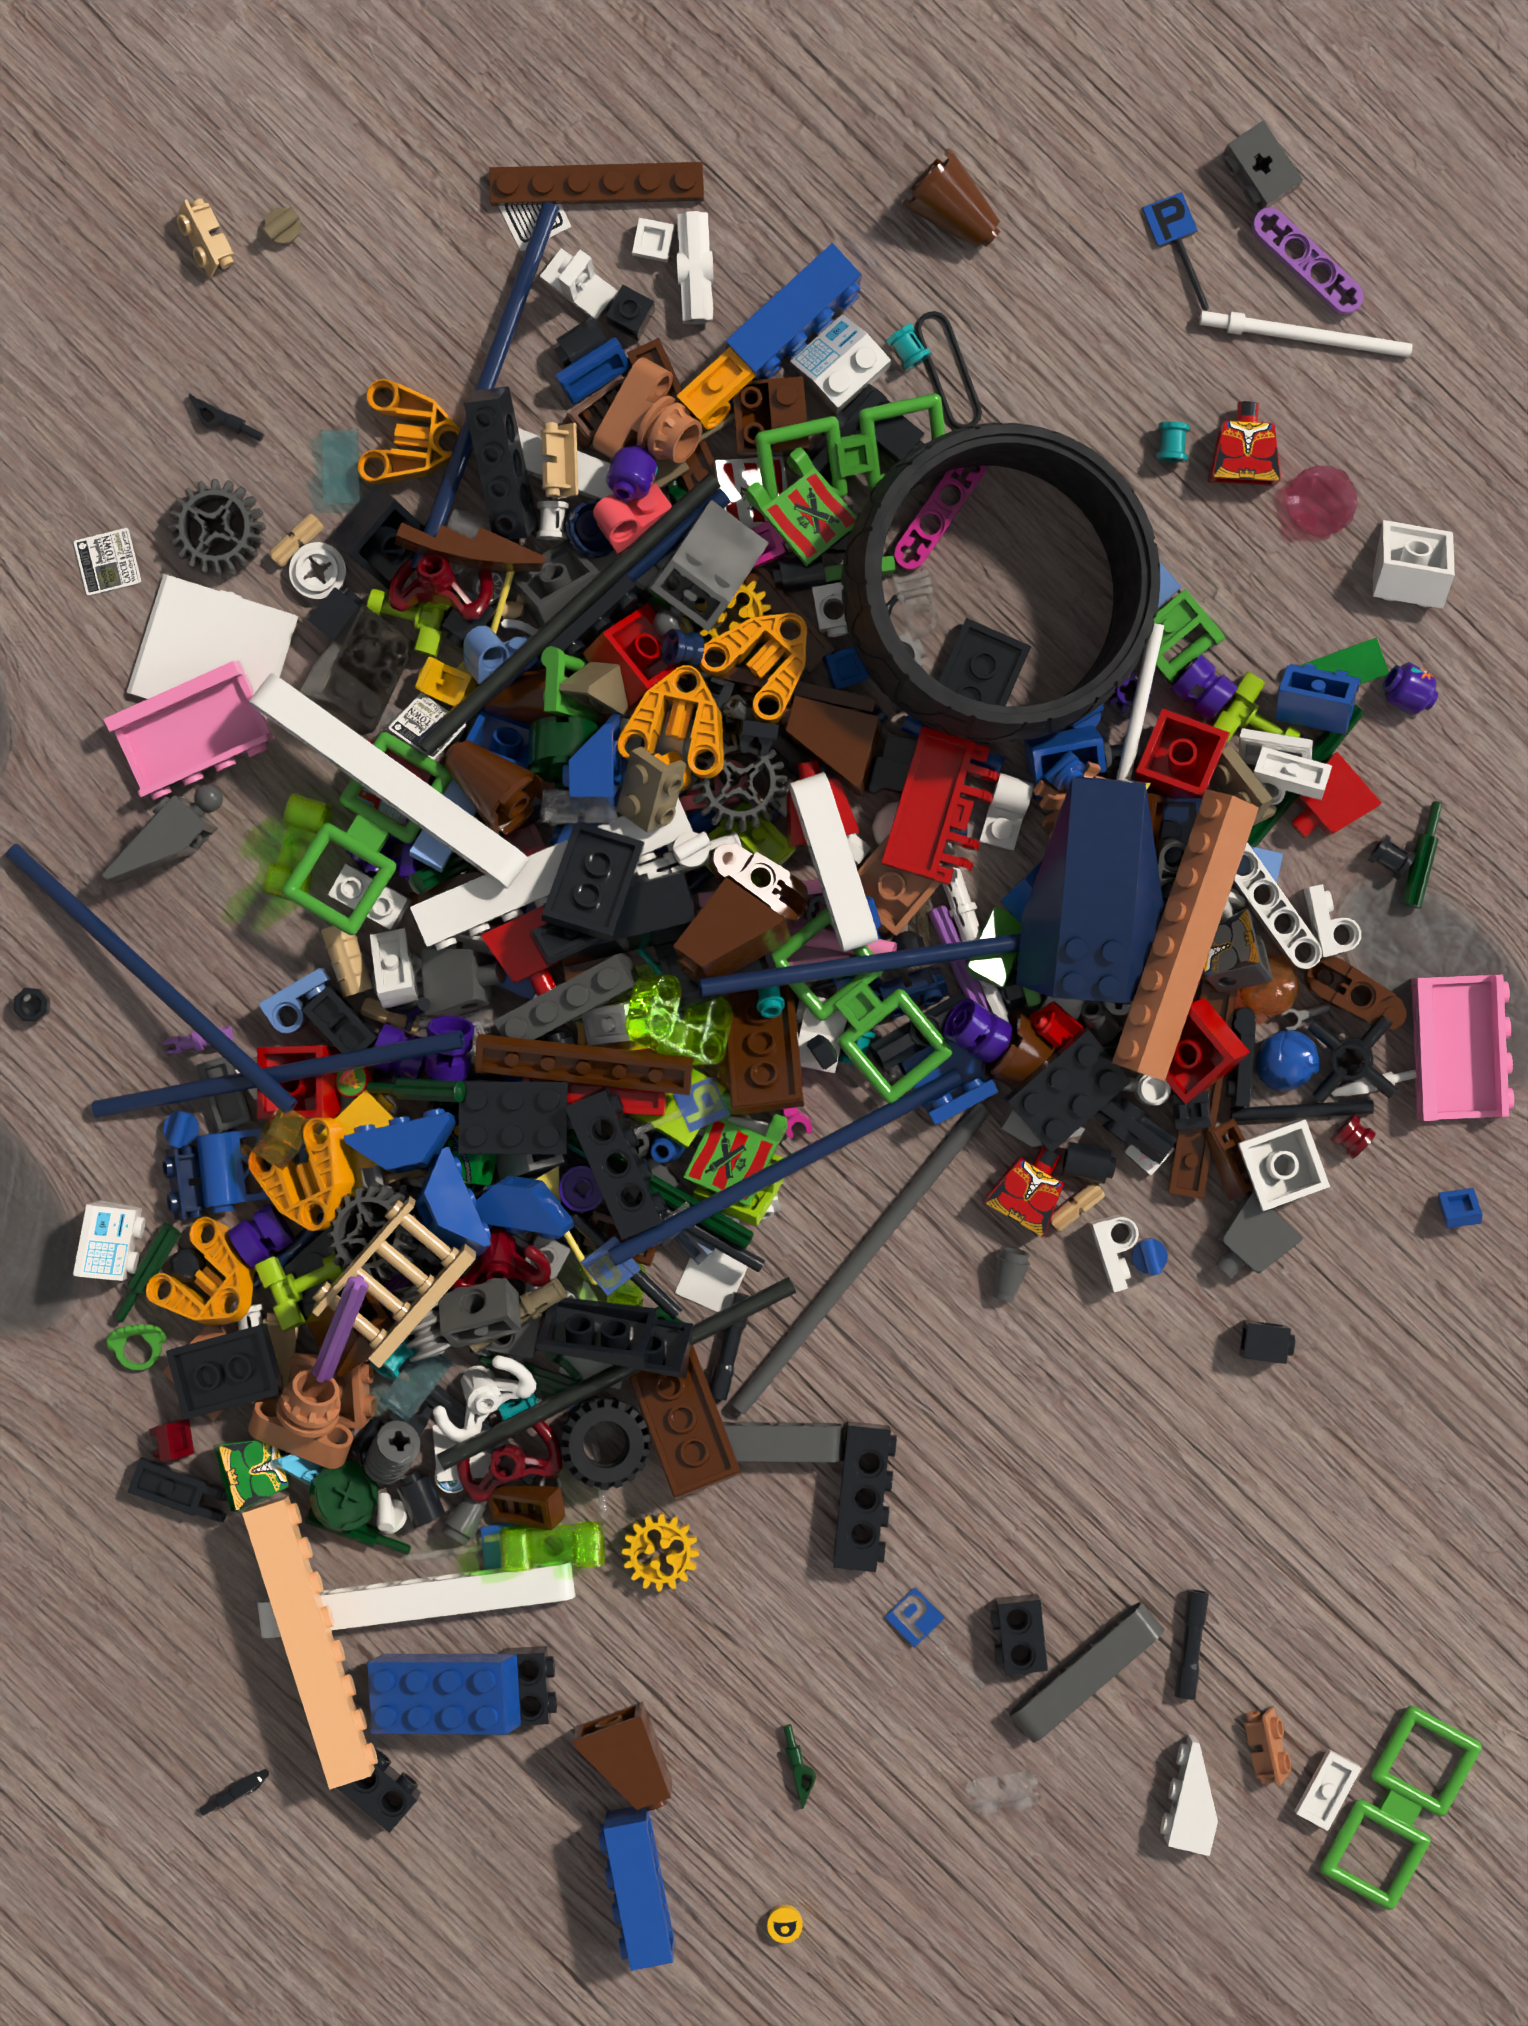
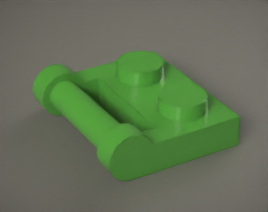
M1186 589L1158 611L1156 618H1154V623L1164 625L1156 668L1165 681L1171 685L1179 678L1178 674L1197 659L1199 655L1203 654L1213 644L1217 646L1225 640L1221 630ZM1199 625L1203 629L1204 634L1168 663L1163 654Z
M547 647L541 656L542 664L546 667V684L543 693L544 711L566 718L568 716L581 717L598 723V713L559 690L560 684L568 678L564 677L565 669L577 672L587 665L589 661L586 658L579 659L566 655L559 648Z

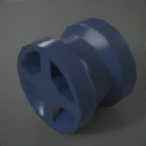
M670 629L665 634L662 642L661 654L664 663L673 666L682 663L684 666L696 668L704 654V639L702 635L696 632H689L686 635L679 629Z

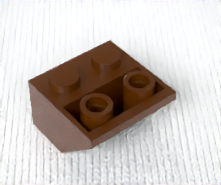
M803 376L751 380L733 397L738 455L758 456L755 437L759 432L807 422ZM808 436L771 444L772 457L790 456L791 452L796 448H802L808 454Z
M344 1287L337 1294L339 1297H341ZM366 1292L359 1313L379 1330L383 1328L388 1331L393 1325L379 1302ZM328 1306L318 1317L311 1312L305 1323L320 1348L335 1313ZM355 1328L351 1330L335 1370L339 1377L366 1361L372 1349L368 1345L370 1341Z

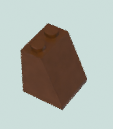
M795 696L793 705H787L782 719V725H785L784 731L787 732L789 740L813 761L818 760L819 765L834 778H839L840 782L855 795L864 797L882 730L879 717Z
M726 877L673 947L678 956L677 962L683 967L681 971L688 978L698 983V979L731 975L787 944L791 936L784 917Z
M644 1702L576 1727L573 1739L575 1748L636 1810L646 1807L647 1811H652L667 1804L666 1799L671 1798L673 1781Z

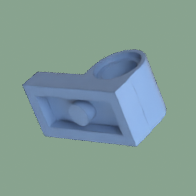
M478 626L473 628L464 639V666L477 683L481 684L527 642L530 637L529 635L515 637L509 641L502 642L490 627ZM539 660L530 669L542 666V661Z
M319 968L260 1002L259 1006L276 1030L282 1033L298 1032L305 1027L308 1021L307 1015L302 1011L305 1005L301 998L306 996L308 1000L314 999L326 988L325 984L332 981L325 968ZM287 1006L293 1007L298 1015L296 1023L290 1027L284 1025L280 1018L282 1010Z

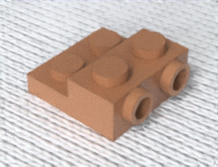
M888 834L861 866L858 874L865 896L873 897L882 924L878 929L886 935L892 932L897 936L941 883L880 865L889 837Z
M294 1353L290 1357L291 1381L294 1380L298 1373L313 1369L318 1354ZM368 1359L341 1377L337 1375L336 1371L333 1376L339 1386L341 1401L337 1423L347 1428L362 1429L375 1416L377 1411V1398L375 1395H370L369 1383H372L374 1380L375 1370L370 1362H368Z

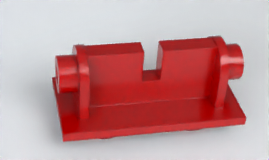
M1052 1001L1028 1017L1033 1022L1036 1033L1042 1035L1055 1048L1062 1047L1083 1028L1080 1023L1055 1001Z

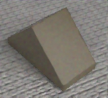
M590 662L560 684L559 690L599 715L612 716L613 714H620V717L628 718L630 710L619 664Z

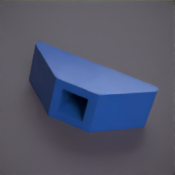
M433 1109L424 1112V1118L410 1121V1117H398L389 1120V1126L376 1128L374 1124L356 1127L353 1134L344 1136L346 1144L393 1174H399L430 1167L436 1155L457 1126V1117L449 1112L445 1113L444 1109Z
M449 1146L442 1148L430 1165L415 1205L424 1226L441 1241L458 1250L464 1244H467L476 1251V1257L480 1256L491 1245L489 1227L486 1222L481 1221L478 1215L475 1195L464 1183L462 1166L459 1159L452 1155Z
M508 1175L476 1200L478 1215L481 1221L486 1222L489 1228L495 1225L506 1227L505 1230L509 1233L521 1234L532 1231L538 1232L539 1236L545 1239H558L574 1226L572 1217L542 1180Z

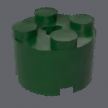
M557 716L538 719L530 725L528 770L537 774L543 781L554 783L556 789L569 790V787L563 786V766L569 765V759L599 727L588 719L568 716V722H556Z

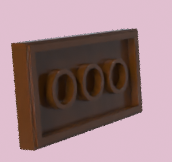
M789 985L779 986L780 997L784 999L785 1007L782 1009V1013L774 1018L763 1017L761 1012L757 1010L756 1002L759 1000L758 989L734 992L723 996L730 1100L733 1115L805 1106L795 993Z
M694 1345L690 1347L686 1379L647 1371H640L629 1377L675 1500L742 1474Z

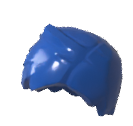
M1278 1031L1268 1036L1261 1044L1256 1056V1069L1259 1079L1272 1090L1279 1089L1282 1092L1297 1089L1305 1084L1313 1074L1320 1072L1321 1064L1317 1047L1308 1036L1300 1031Z

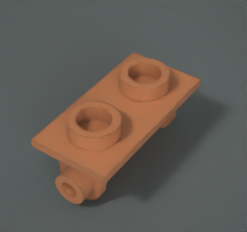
M1271 1706L1263 1716L1260 1715V1711L1246 1713L1247 1719L1244 1721L1249 1746L1262 1745L1263 1750L1251 1752L1255 1776L1260 1779L1261 1784H1270L1276 1780L1277 1786H1280L1291 1772L1290 1756L1287 1751L1284 1752L1281 1740L1284 1736L1282 1720L1280 1717H1276L1274 1706Z

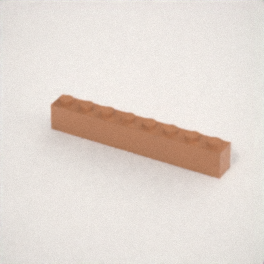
M1208 789L1205 790L1112 1060L1113 1064L1165 1081L1259 807L1233 795Z

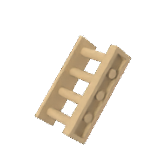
M411 1196L404 1203L397 1200L384 1216L388 1219L386 1224L332 1285L326 1281L313 1296V1299L317 1302L312 1312L317 1317L327 1306L335 1312L341 1298L337 1294L346 1285L348 1278L351 1276L357 1277V1275L364 1277V1281L369 1284L367 1292L394 1314L392 1318L396 1320L388 1331L383 1328L379 1330L358 1312L353 1328L370 1341L368 1345L372 1349L368 1359L379 1368L476 1259V1251L470 1246L464 1244L459 1250L455 1247L451 1249L409 1214L414 1208L416 1201ZM399 1224L442 1260L440 1264L444 1267L435 1277L431 1274L428 1276L385 1241ZM374 1252H377L418 1287L416 1291L420 1295L412 1304L407 1301L404 1303L361 1268Z

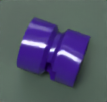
M1201 654L1179 677L1170 690L1184 702L1191 700L1193 702V710L1208 722L1238 689V686L1224 674L1217 676L1215 674L1216 667Z
M967 998L959 1002L950 1012L945 1022L944 1035L959 1047L967 1048L968 1052L978 1059L990 1063L999 1058L1006 1050L1012 1036V1027L1010 1023L998 1015L989 1013L987 1008Z
M439 1016L429 1022L427 1037L462 1031L465 1039V1047L463 1049L426 1055L424 1071L429 1077L435 1080L462 1081L470 1076L472 1060L470 1050L473 1048L474 1025L467 1019L458 1016Z
M385 1024L374 1047L422 1037L412 1035L407 1038L404 1030ZM426 1056L370 1067L385 1073L395 1070L396 1075H400L402 1078L419 1079L425 1067Z
M589 1164L573 1166L562 1176L559 1183V1194L562 1202L568 1208L577 1212H587L595 1209L604 1199Z
M272 1203L254 1213L252 1222L243 1220L228 1230L229 1237L236 1250L252 1269L255 1268L256 1264L269 1259L270 1251L280 1252L296 1241L287 1221Z

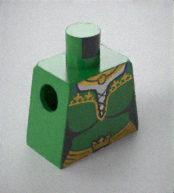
M257 1439L213 1445L230 1511L238 1512L289 1487L286 1472L274 1466L272 1460L290 1453L283 1450L280 1451L279 1448Z

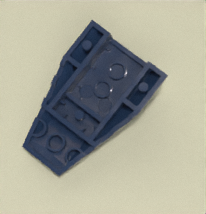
M1072 776L1051 839H1049L1039 872H1037L1031 894L1022 913L1016 975L1017 985L1052 998L1113 1003L1133 1002L1164 912L1145 782Z

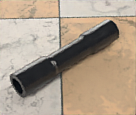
M733 1292L730 1306L750 1295ZM748 1317L725 1328L717 1362L714 1364L709 1382V1388L715 1399L727 1400L734 1374V1363Z
M1189 1589L1187 1593L1182 1654L1178 1665L1174 1694L1175 1697L1188 1700L1196 1699L1202 1631L1206 1622L1209 1592Z

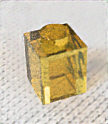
M277 1108L265 1122L252 1152L283 1170L298 1153L304 1140L303 1128L309 1120L293 1110L288 1114H284Z

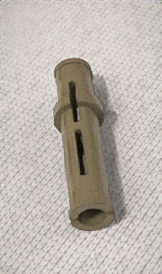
M556 1277L532 1293L526 1292L520 1296L521 1324L532 1318L534 1320L542 1316L541 1312L568 1297L564 1287ZM501 1337L470 1344L469 1346L475 1353H478Z

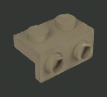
M1232 745L1225 747L1211 780L1222 793L1233 795L1259 807L1253 825L1274 816L1277 808L1274 805H1270L1273 800L1272 796Z
M643 747L631 750L616 811L645 832H650L671 823L676 813L675 807L678 795L684 783L683 776L686 764L678 760L666 765Z

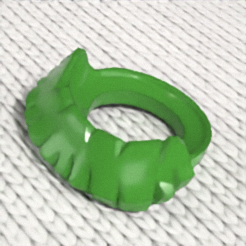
M129 1325L111 1331L107 1335L106 1344L110 1351L115 1352L116 1358L123 1366L132 1370H145L152 1367L160 1358L162 1344L165 1343L167 1336L157 1326ZM142 1335L152 1347L151 1358L144 1363H133L128 1360L124 1354V1345L127 1337Z

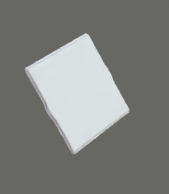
M163 574L126 693L149 699L229 662L240 661L255 694L270 673L280 677L299 616L243 599L242 596L236 595L231 591H217Z

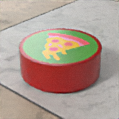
M368 1067L337 1072L335 1075V1086L338 1092L345 1097L354 1099L367 1090V1084L373 1081Z

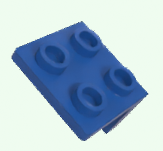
M946 1037L944 1039L953 1049L952 1055L914 1086L917 1089L953 1069H956L960 1074L963 1085L923 1105L934 1125L999 1092L993 1080L982 1073L980 1059L970 1054L967 1048L959 1047ZM928 1046L901 1062L906 1073L927 1058L935 1049L932 1046Z

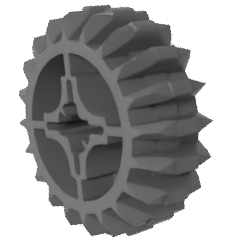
M212 479L211 490H208L205 483L200 481L197 483L200 493L195 494L190 488H187L185 493L190 498L189 501L185 503L179 498L175 501L182 508L181 513L176 511L170 512L169 516L179 521V523L168 526V531L173 534H180L170 541L173 547L183 546L177 553V556L181 560L191 556L187 564L191 569H195L201 563L200 572L204 575H208L212 565L214 573L218 577L223 575V565H226L231 574H235L237 568L234 562L239 561L242 566L247 567L249 563L244 558V555L248 552L253 557H257L259 554L251 547L253 542L257 544L264 543V538L256 535L255 531L265 530L266 525L263 522H254V520L263 515V511L260 508L251 509L257 500L253 496L244 499L246 489L242 486L233 493L234 484L229 480L224 483L222 490L217 479ZM211 501H228L225 506L221 505L213 513H206L199 509ZM238 507L244 518L242 538L234 533L232 529V522L236 517L234 512ZM192 518L197 520L202 527V533L198 539L200 543L197 548L193 545L190 537ZM204 519L209 520L211 523H221L224 530L231 536L228 537L223 533L214 532ZM222 542L235 546L234 549L222 555H206L209 549L213 550Z
M733 734L730 738L731 746H727L723 738L724 758L740 755L748 757L755 762L746 768H738L724 759L723 769L719 773L724 780V787L715 796L711 792L709 778L698 777L691 770V776L701 779V781L691 783L690 790L702 792V794L694 797L693 803L700 804L704 801L706 802L707 806L700 812L703 817L708 815L711 810L716 814L711 821L712 825L716 826L722 817L726 819L724 825L726 831H730L733 821H737L739 832H744L747 826L746 820H749L751 826L756 829L760 826L758 815L767 822L771 820L772 815L767 807L775 811L780 809L781 804L773 799V797H785L786 791L776 787V785L786 783L787 777L784 775L775 776V772L780 771L784 767L783 762H777L773 765L770 763V760L776 755L775 750L769 751L766 756L757 755L759 746L757 744L756 748L750 747L751 741L748 745L747 753H741L737 749L736 734ZM706 752L710 759L701 755L697 756L695 761L703 767L700 770H707L713 766L715 762L713 753ZM761 770H763L767 781V790L763 801L756 796L758 793L755 791L752 782L753 778ZM751 772L743 785L747 787L746 790L739 787L725 794L733 782L730 776L739 779ZM731 798H739L753 809L733 811L725 808L722 804Z
M371 1185L368 1191L364 1188L356 1189L355 1197L349 1194L343 1196L346 1206L336 1208V1212L339 1215L337 1219L331 1220L334 1230L325 1234L327 1238L334 1240V1243L327 1250L330 1253H337L332 1262L337 1266H343L342 1272L357 1257L354 1248H364L371 1241L368 1239L371 1238V1233H374L373 1229H381L387 1222L385 1220L382 1221L380 1215L376 1214L374 1207L383 1206L389 1210L397 1200H400L402 1203L405 1202L406 1197L403 1194H394L393 1189L388 1187L380 1190V1187ZM412 1215L419 1222L421 1221L418 1216ZM357 1220H358L357 1227H356V1229L353 1231L354 1226H355V1224H356V1222H357ZM399 1224L385 1241L390 1244L395 1237L392 1247L411 1263H414L409 1253L411 1250H420V1247L413 1243L415 1237ZM377 1252L372 1254V1263H364L361 1267L378 1282L380 1278L383 1281L392 1280V1272L399 1275L402 1274Z

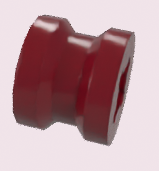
M1352 1114L1334 1132L1331 1141L1336 1145H1342L1346 1148V1154L1354 1159L1370 1144L1376 1132L1371 1128L1362 1126L1360 1118Z

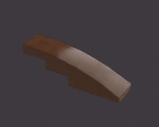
M401 523L395 538V544L424 556L439 554L447 558L449 563L472 568L503 572H541L546 559L545 556L481 527L475 539H472L443 525L440 526L436 537H433Z

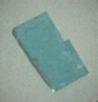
M358 429L322 430L323 467L321 470L323 503H360Z
M442 1354L418 1361H409L379 1401L408 1422L453 1363Z

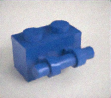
M1305 663L1304 666L1296 664L1287 665L1279 688L1275 720L1346 735L1361 678L1348 676V672L1337 670L1336 673L1316 669V665Z
M1093 725L1024 740L1027 770L1036 784L1040 780L1049 782L1044 775L1068 750L1074 753L1084 765L1087 762L1099 764L1101 768L1099 773L1106 772L1103 737ZM1032 792L1034 801L1042 800L1044 798L1042 796H1037L1034 794V792Z

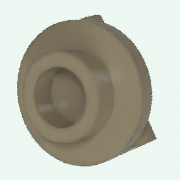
M292 207L277 208L268 214L263 230L272 241L278 244H288L293 242L300 234V218Z

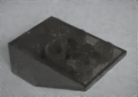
M360 604L312 667L300 693L360 736L372 733L381 719L416 644L366 605Z

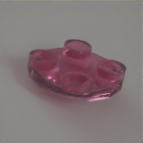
M1317 465L1303 470L1293 479L1287 491L1286 507L1290 519L1300 530L1312 536H1329L1340 532L1352 521L1357 507V493L1353 482L1345 471L1332 466Z

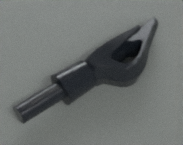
M191 393L189 394L198 417L205 427L215 428L224 425L238 435L242 432L260 442L263 440L264 434L246 425V420L229 414L201 399H197ZM201 410H208L215 418L208 422Z
M267 1769L259 1772L256 1771L237 1781L231 1787L217 1793L214 1800L199 1808L200 1813L204 1816L219 1806L225 1808L235 1800L255 1792L269 1776V1771Z

